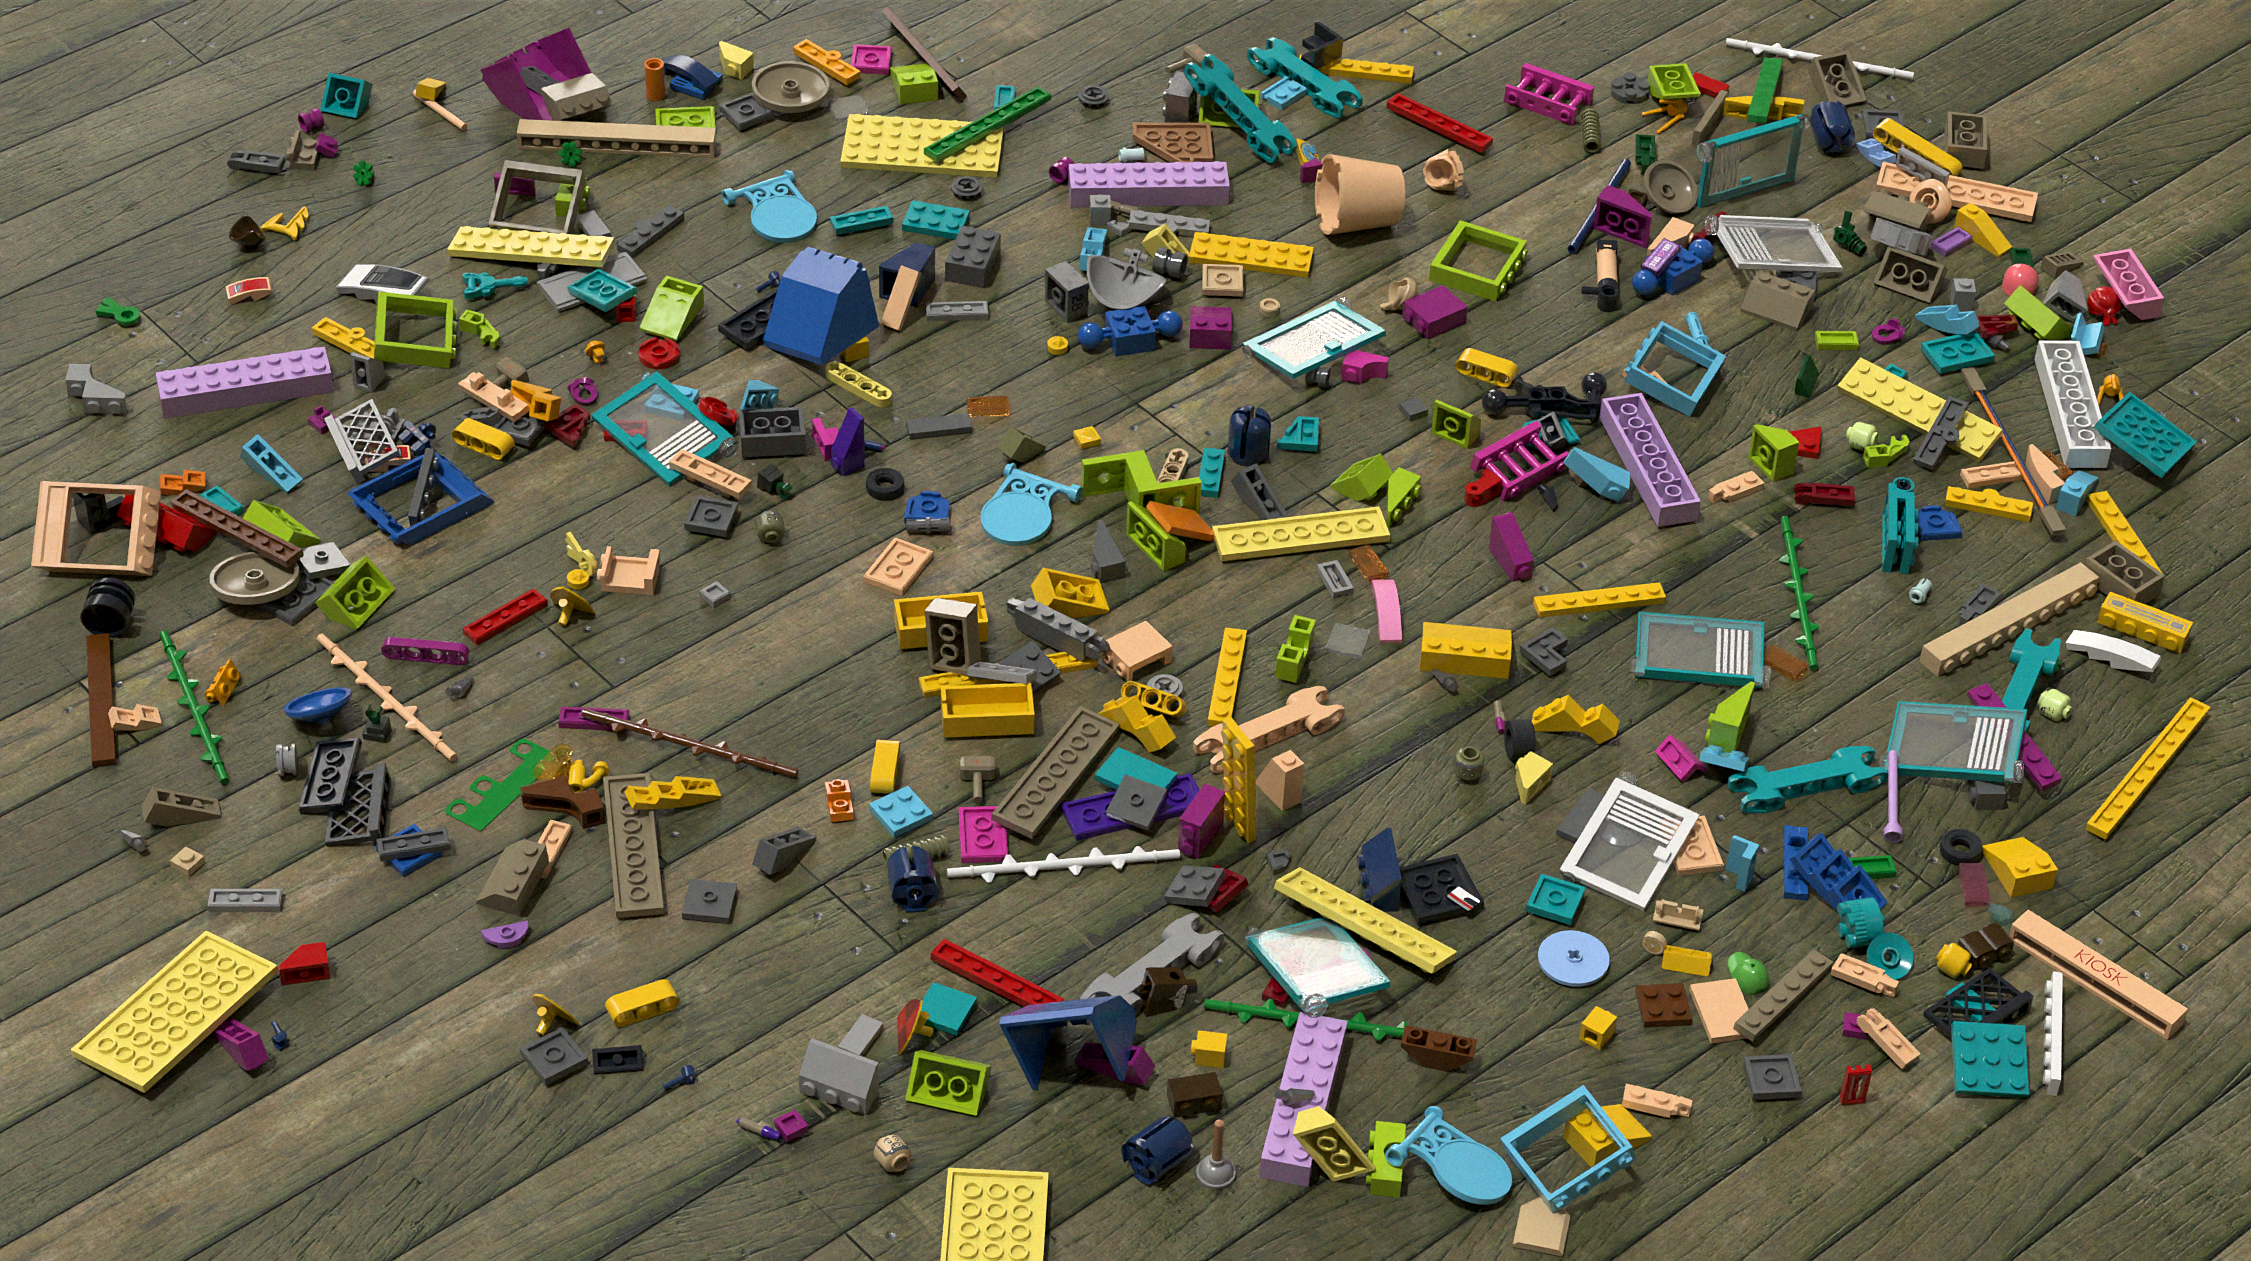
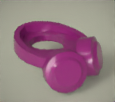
M1895 318L1888 320L1887 324L1875 327L1872 331V339L1878 344H1891L1897 340H1902L1905 335V328ZM1880 331L1892 332L1888 337L1879 335Z
M583 377L579 380H573L568 385L567 389L571 392L572 398L576 403L586 406L596 401L597 389L592 379ZM579 385L584 386L585 390L590 392L591 397L584 400L579 397Z

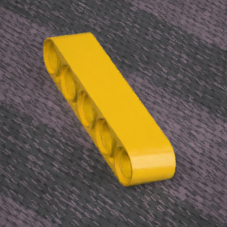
M1890 118L1884 119L1873 130L1875 140L1897 154L1898 150L1904 147L1946 170L1951 176L1957 177L1963 169L1958 159Z

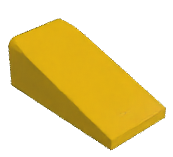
M426 78L417 84L416 96L434 101L446 86V82Z

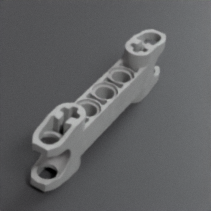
M1191 913L1179 918L1163 931L1161 936L1163 943L1115 978L1109 973L1100 975L1092 982L1080 999L1121 995L1135 1009L1136 1015L1143 1006V999L1139 997V992L1146 968L1179 967L1181 969L1189 962L1200 967L1209 961L1224 942V933L1220 930H1214L1208 934L1197 933L1196 930L1200 925L1201 917L1197 913Z

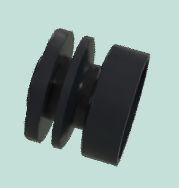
M115 578L96 580L91 584L80 615L81 623L94 635L109 633L110 638L120 636L126 630L136 601L134 591L129 585Z

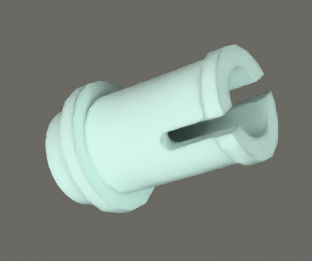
M1123 147L1118 152L1119 161L1126 163L1127 161L1144 160L1143 148L1126 149Z
M1925 578L1921 579L1917 586L1910 590V600L1914 603L1923 602L1926 599V594L1932 589L1931 581L1928 579L1925 581Z

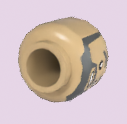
M888 1135L882 1137L877 1142L874 1149V1157L886 1171L898 1172L908 1166L911 1150L899 1136Z

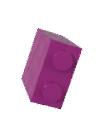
M1442 285L1404 301L1402 314L1406 322L1411 324L1426 339H1429L1466 323L1468 307Z
M1204 783L1179 819L1178 849L1180 852L1197 859L1202 855L1223 825L1225 791Z

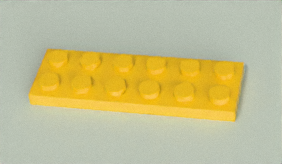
M1195 232L1189 254V263L1243 265V270L1308 278L1314 247Z
M1229 716L1222 720L1223 730H1221L1223 746L1221 747L1223 753L1222 768L1224 770L1222 782L1225 791L1224 816L1228 822L1231 821L1238 835L1240 837L1243 836L1248 843L1257 840L1255 745L1232 717Z

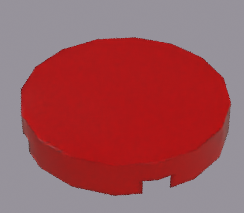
M659 338L646 340L640 345L638 351L641 364L655 370L672 367L680 358L679 346L676 342L667 338L665 340H659Z
M710 396L702 397L698 403L699 410L705 416L720 424L733 426L738 420L737 412L734 409H731V411L727 409L728 405L717 398Z

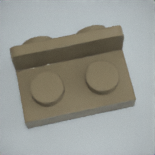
M296 130L294 137H291L290 149H287L286 153L287 161H290L291 169L315 170L320 152L315 150L317 140L301 139L300 130Z

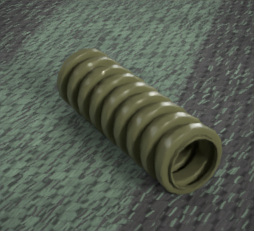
M1586 109L1581 115L1583 148L1586 152L1594 153L1601 147L1599 114L1594 109Z
M940 835L939 838L933 837L932 840L927 838L925 841L919 840L918 843L914 841L911 845L909 843L904 845L907 848L909 864L913 863L911 846L923 848L931 855L932 859L934 856L941 857V854L946 856L949 853L948 841L944 835ZM898 845L897 848L895 846H892L890 849L884 848L883 859L886 867L890 855L898 848L904 846Z

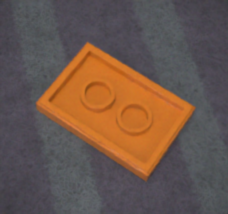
M1152 501L1146 506L1147 510L1167 533L1210 542L1214 541L1212 529L1195 510Z

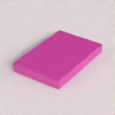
M998 806L959 807L961 863L1003 862L1005 856L1008 855L1006 827L991 820L992 813Z

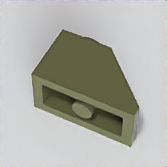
M1010 426L997 448L1003 452L1002 456L1008 461L1013 462L1016 460L1023 463L1044 451L1046 446L1033 436Z

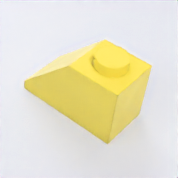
M723 41L719 42L720 61L725 74L742 80L754 69L753 52Z
M1166 223L1150 231L1141 243L1153 258L1159 247L1170 249L1172 253L1178 251L1186 253L1188 256L1190 254Z
M1531 751L1524 758L1521 757L1515 766L1517 770L1515 779L1521 803L1525 805L1551 780L1553 763Z

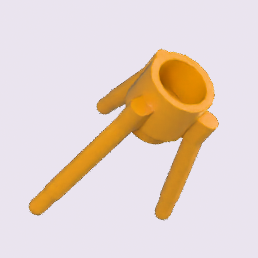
M1682 98L1659 100V103H1669V105L1643 112L1642 116L1667 111L1671 116H1676L1657 130V133L1660 134L1676 121L1684 118V114L1687 112V104Z
M2115 374L2105 377L2103 386L2099 387L2098 406L2104 393L2108 396L2118 395L2119 400L2123 398L2120 379Z

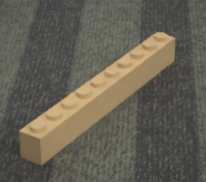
M520 119L517 129L518 149L559 151L563 150V143L574 142L577 145L576 149L581 148L582 152L714 158L716 128Z
M2079 563L1923 645L1919 662L1937 677L1944 673H1949L1957 666L1966 664L1972 658L1980 656L1987 650L1998 647L2002 642L2016 637L2017 634L2023 632L2026 628L2031 629L2034 625L2046 621L2049 617L2063 612L2064 609L2078 604L2087 597L2093 596L2097 591L2099 576L2082 563Z

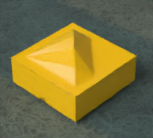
M1093 426L1073 431V437L1081 449L1101 444V438Z

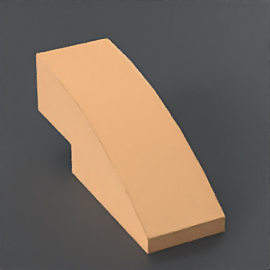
M2031 444L2029 445L2026 457V467L2049 505L2058 501L2064 482L2057 476L2059 468Z

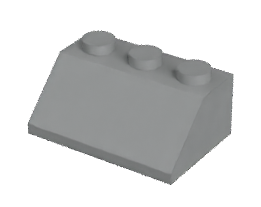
M812 1038L799 1073V1091L806 1095L823 1099L828 1103L842 1106L850 1111L866 1115L879 1095L878 1062Z

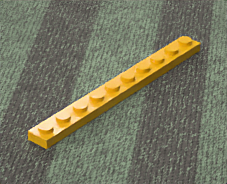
M2191 697L2087 822V831L2105 840L2109 837L2209 714L2210 706Z

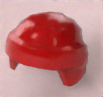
M2109 286L2096 288L2088 296V312L2103 316L2104 326H2108L2110 323L2117 324L2118 321L2115 315L2120 311L2122 301L2113 288Z

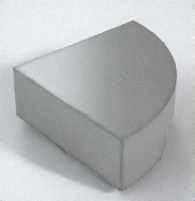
M1116 220L1107 223V228L1120 237L1133 230L1129 228L1128 220L1126 222H1116Z

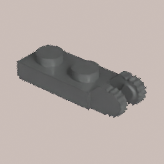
M234 150L231 153V158L227 161V166L235 170L242 168L253 171L280 173L286 158L284 155Z

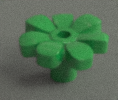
M566 142L562 144L563 150H559L558 155L562 157L561 163L563 165L568 163L569 167H574L576 163L581 162V157L578 155L583 152L581 148L576 149V143Z
M360 161L359 164L353 166V170L357 172L353 174L354 179L357 180V185H370L372 183L370 178H374L375 172L372 170L373 165L371 163L366 164V161Z

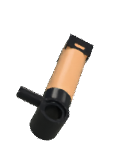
M1597 239L1595 264H1597L1598 287L1582 286L1581 293L1598 295V309L1603 312H1613L1617 309L1619 297L1617 281L1618 244L1616 240Z

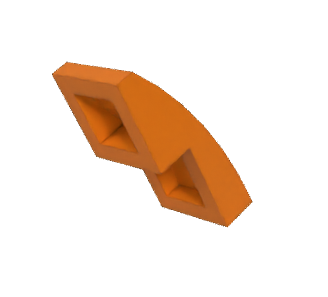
M183 470L182 476L160 474V495H179L186 489L193 493L205 489V472Z

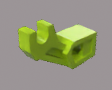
M466 310L459 318L460 330L474 335L481 334L480 340L482 345L490 341L491 348H495L500 343L499 332L488 322L484 314Z
M1902 435L1901 441H1898L1895 436H1891L1890 446L1885 444L1866 446L1863 459L1867 467H1887L1888 463L1904 452H1907L1909 439L1907 435Z

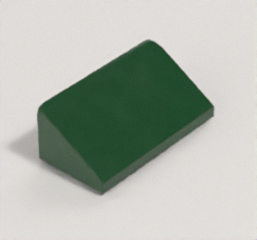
M1810 354L1805 355L1794 391L1796 395L1810 397L1818 377V370Z

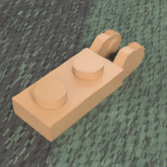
M1871 1008L1867 1011L1866 1015H1860L1857 1018L1856 1023L1864 1033H1869L1872 1039L1901 1069L1919 1057L1920 1052L1876 1009Z

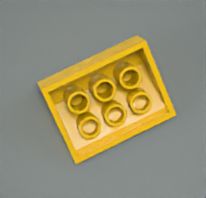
M1423 622L1420 671L1432 672L1433 669H1438L1444 673L1508 679L1512 647L1511 630Z

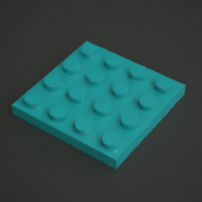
M2131 392L2126 394L2093 427L2100 435L2107 437L2119 449L2126 451L2135 461L2142 463L2151 473L2158 475L2160 478L2173 468L2197 443L2196 440Z

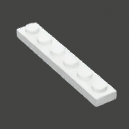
M2054 971L2051 980H2047L2045 984V995H2049V997L2046 998L2044 1012H2048V1016L2045 1017L2044 1030H2048V1034L2046 1033L2044 1037V1048H2048V1052L2045 1051L2043 1066H2047V1070L2044 1071L2043 1084H2047V1095L2057 1096L2061 1082L2063 973Z

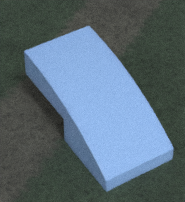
M1873 138L1856 143L1857 149L1863 156L1879 167H1882L1883 162H1896V155L1885 151L1884 145Z

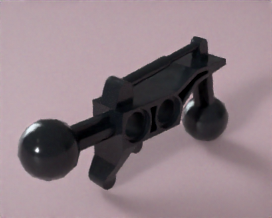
M1597 372L1585 375L1581 382V388L1587 399H1579L1568 393L1565 386L1543 387L1542 385H1537L1535 387L1518 376L1515 378L1514 389L1521 396H1506L1501 390L1492 389L1483 395L1482 407L1488 414L1492 415L1501 414L1505 411L1506 407H1525L1526 414L1530 415L1533 419H1539L1540 416H1546L1554 411L1559 418L1572 417L1595 421V419L1600 417L1602 403L1600 396L1607 389V381L1602 374Z

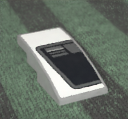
M356 264L335 288L338 294L355 293L358 300L374 299L377 304L379 291L417 296L430 279L427 276L392 266Z

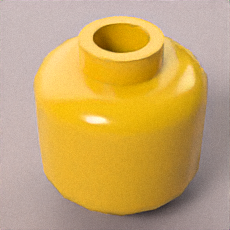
M1956 943L1945 944L1935 958L1938 961L1937 968L1951 978H1957L1960 974L1965 976L1972 966L1969 962L1971 958L1970 953Z

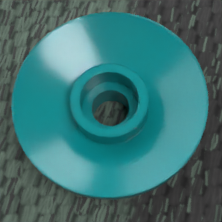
M1883 933L1870 942L1867 949L1868 964L1885 970V974L1889 978L1896 980L1905 976L1911 969L1913 951L1908 941L1902 936L1895 933ZM1885 953L1890 955L1889 962L1884 959Z

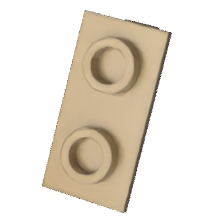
M1664 899L1656 901L1654 922L1700 930L1703 910L1699 909V906L1683 904L1682 908L1677 907L1678 903Z

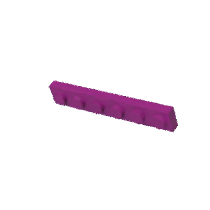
M1988 683L1968 690L1967 697L1974 706L2007 708ZM1995 720V725H1994V731H1995V733H1996V730H1997L1998 720ZM2002 721V726H2001V731H2000V736H1999V738H2000L2001 740H2002V735H2003V730H2004L2005 721ZM2009 721L2005 741L2008 749L2014 721ZM2024 730L2018 762L2041 791L2060 784L2062 777Z

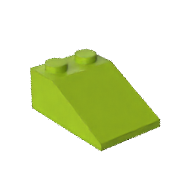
M927 63L889 67L900 104L938 100V80L934 69Z
M1687 63L1649 66L1648 83L1650 84L1649 91L1652 96L1660 99L1700 97L1701 93Z
M1749 682L1717 706L1715 714H1710L1707 726H1710L1711 729L1707 730L1705 737L1708 747L1716 745L1722 747V751L1728 753L1737 749L1749 717L1755 682Z

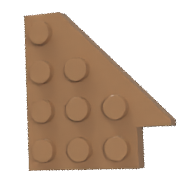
M1132 122L1133 141L1171 163L1213 162L1210 123Z

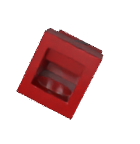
M636 295L616 306V322H635Z
M1488 468L1482 471L1480 479L1466 485L1465 504L1470 507H1478L1501 494L1502 479Z

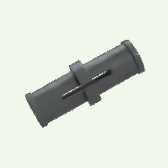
M926 517V519H907L906 521L907 533L926 532L931 534V532L939 531L951 532L950 518L931 519V517Z

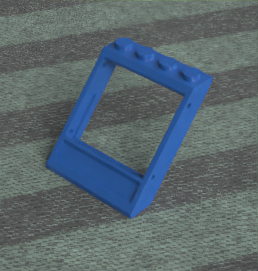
M435 452V456L439 458V467L437 471H434L435 483L457 503L407 529L387 513L375 501L374 497L418 476L424 454L350 490L348 493L354 500L353 504L359 509L365 510V515L368 518L377 521V526L381 530L389 532L391 534L389 537L398 544L404 542L408 545H412L491 505L494 500L449 459Z

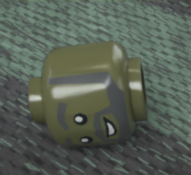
M768 510L762 512L756 518L757 536L763 542L774 543L784 536V522L779 513Z
M1472 746L1458 750L1454 760L1455 774L1464 780L1479 778L1484 768V755L1482 752Z

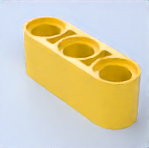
M1472 348L1465 349L1455 364L1457 371L1463 375L1504 388L1510 386L1519 371L1517 365L1512 361Z
M466 418L451 434L457 444L496 460H501L515 446V442L509 434L470 418Z
M1134 681L1126 682L1121 688L1122 696L1126 695L1129 698L1130 690L1136 687L1138 689L1137 697L1144 708L1174 718L1182 717L1187 711L1185 701L1174 694ZM1158 694L1157 703L1151 705V696ZM1178 701V710L1171 712V704Z
M876 741L870 793L891 794L894 792L900 755V741Z
M663 979L616 994L606 1001L605 1007L614 1025L624 1027L669 1012L678 1006L680 1000L670 981Z

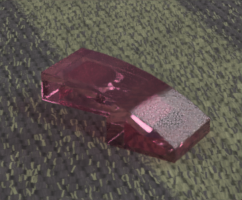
M1959 863L1960 886H1963L1964 905H1988L1990 900L1983 863Z

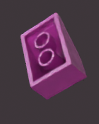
M1607 185L1597 197L1593 229L1647 249L1653 215L1626 191Z
M1190 306L1189 348L1230 350L1231 308Z

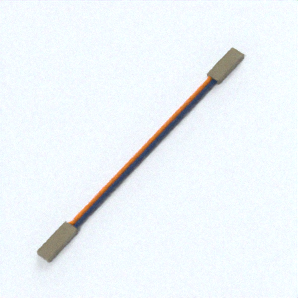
M1975 368L1961 369V375L1972 395L1978 396L1993 425L2002 429L2000 437L2039 504V514L2052 536L2065 534L2066 528L2053 506H2048L1985 395L1986 387Z

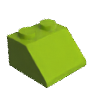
M1436 400L1434 402L1431 434L1468 449L1480 436L1481 419Z
M1756 424L1753 426L1748 458L1774 482L1794 474L1799 441L1787 430Z
M1380 453L1354 463L1330 487L1355 501L1362 499L1368 501L1377 495L1376 491L1378 489L1380 490L1388 485V480L1393 472Z

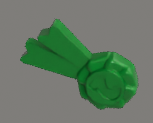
M110 297L102 300V305H99V308L95 310L97 316L115 317L117 324L124 327L135 325L141 319L138 308L132 306L121 307Z

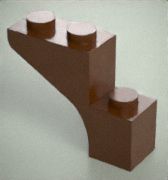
M565 776L520 787L522 805L527 810L569 814L579 821L583 829L605 823L604 806L596 788L573 794Z

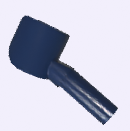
M778 271L770 272L768 275L769 280L755 288L756 291L760 292L771 285L779 287L781 279Z
M273 1021L271 1025L276 1035L271 1040L275 1048L280 1050L289 1045V1042L286 1039V1032L281 1031L278 1023Z
M686 1065L682 1067L681 1076L662 1084L664 1090L681 1083L692 1085L696 1080L693 1066Z

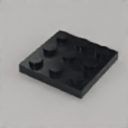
M1458 853L1399 867L1401 874L1400 891L1418 924L1484 909V901ZM1457 887H1460L1480 900V902L1468 911L1448 898L1447 895Z

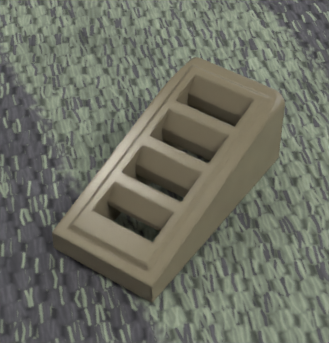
M2070 251L2043 257L2041 269L2053 278H2056L2065 270L2069 272L2083 265L2084 261Z

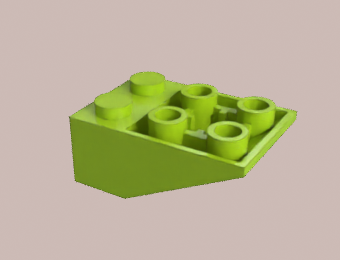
M666 276L657 287L639 330L677 341L704 306L703 286Z

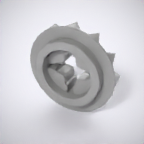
M1156 675L1147 683L1149 687L1159 690L1162 688L1164 689L1163 691L1178 697L1182 694L1183 685L1181 681L1172 675ZM1158 694L1151 696L1152 700L1159 698Z

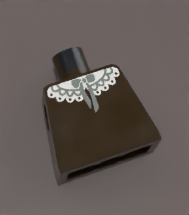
M1179 967L1146 968L1139 992V997L1143 999L1142 1010L1145 1016L1150 1017L1180 1009L1184 1004L1186 994L1197 992V982L1195 979H1186Z

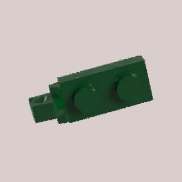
M1636 134L1635 162L1636 165H1641L1640 174H1645L1647 168L1655 162V135Z

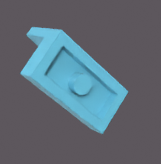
M2082 313L2077 314L2071 338L2072 341H2080L2083 355L2099 352L2105 329L2102 322L2087 325Z
M1734 835L1730 843L1726 870L1738 874L1736 889L1745 892L1754 876L1759 844Z

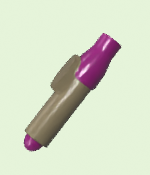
M1496 700L1493 703L1495 724L1498 733L1504 734L1507 715L1503 711L1502 702Z

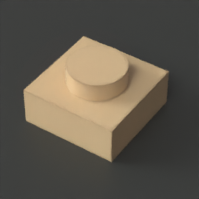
M184 847L170 860L172 868L187 876L193 874L205 863L203 855L188 847Z

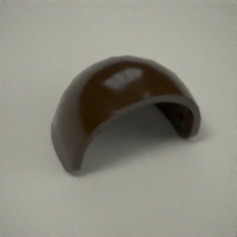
M244 215L236 221L229 232V238L244 247L258 246L265 240L263 232L249 215Z

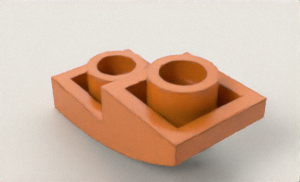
M837 779L825 782L831 822L854 820L848 780Z

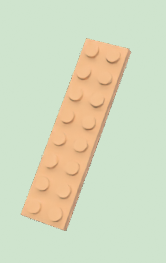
M1883 162L1875 191L1883 189L1892 192L1891 194L1910 197L1913 189L1923 180L1901 169L1896 164ZM1949 175L1947 185L1952 201L1951 206L1962 208L1972 203L1989 214L2018 219L2020 221H2032L2038 196L2036 192Z

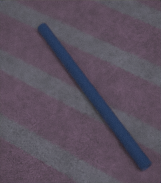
M1622 160L1607 185L1615 188L1618 187L1631 166L1630 160ZM1596 203L1567 248L1572 254L1577 252L1594 225Z

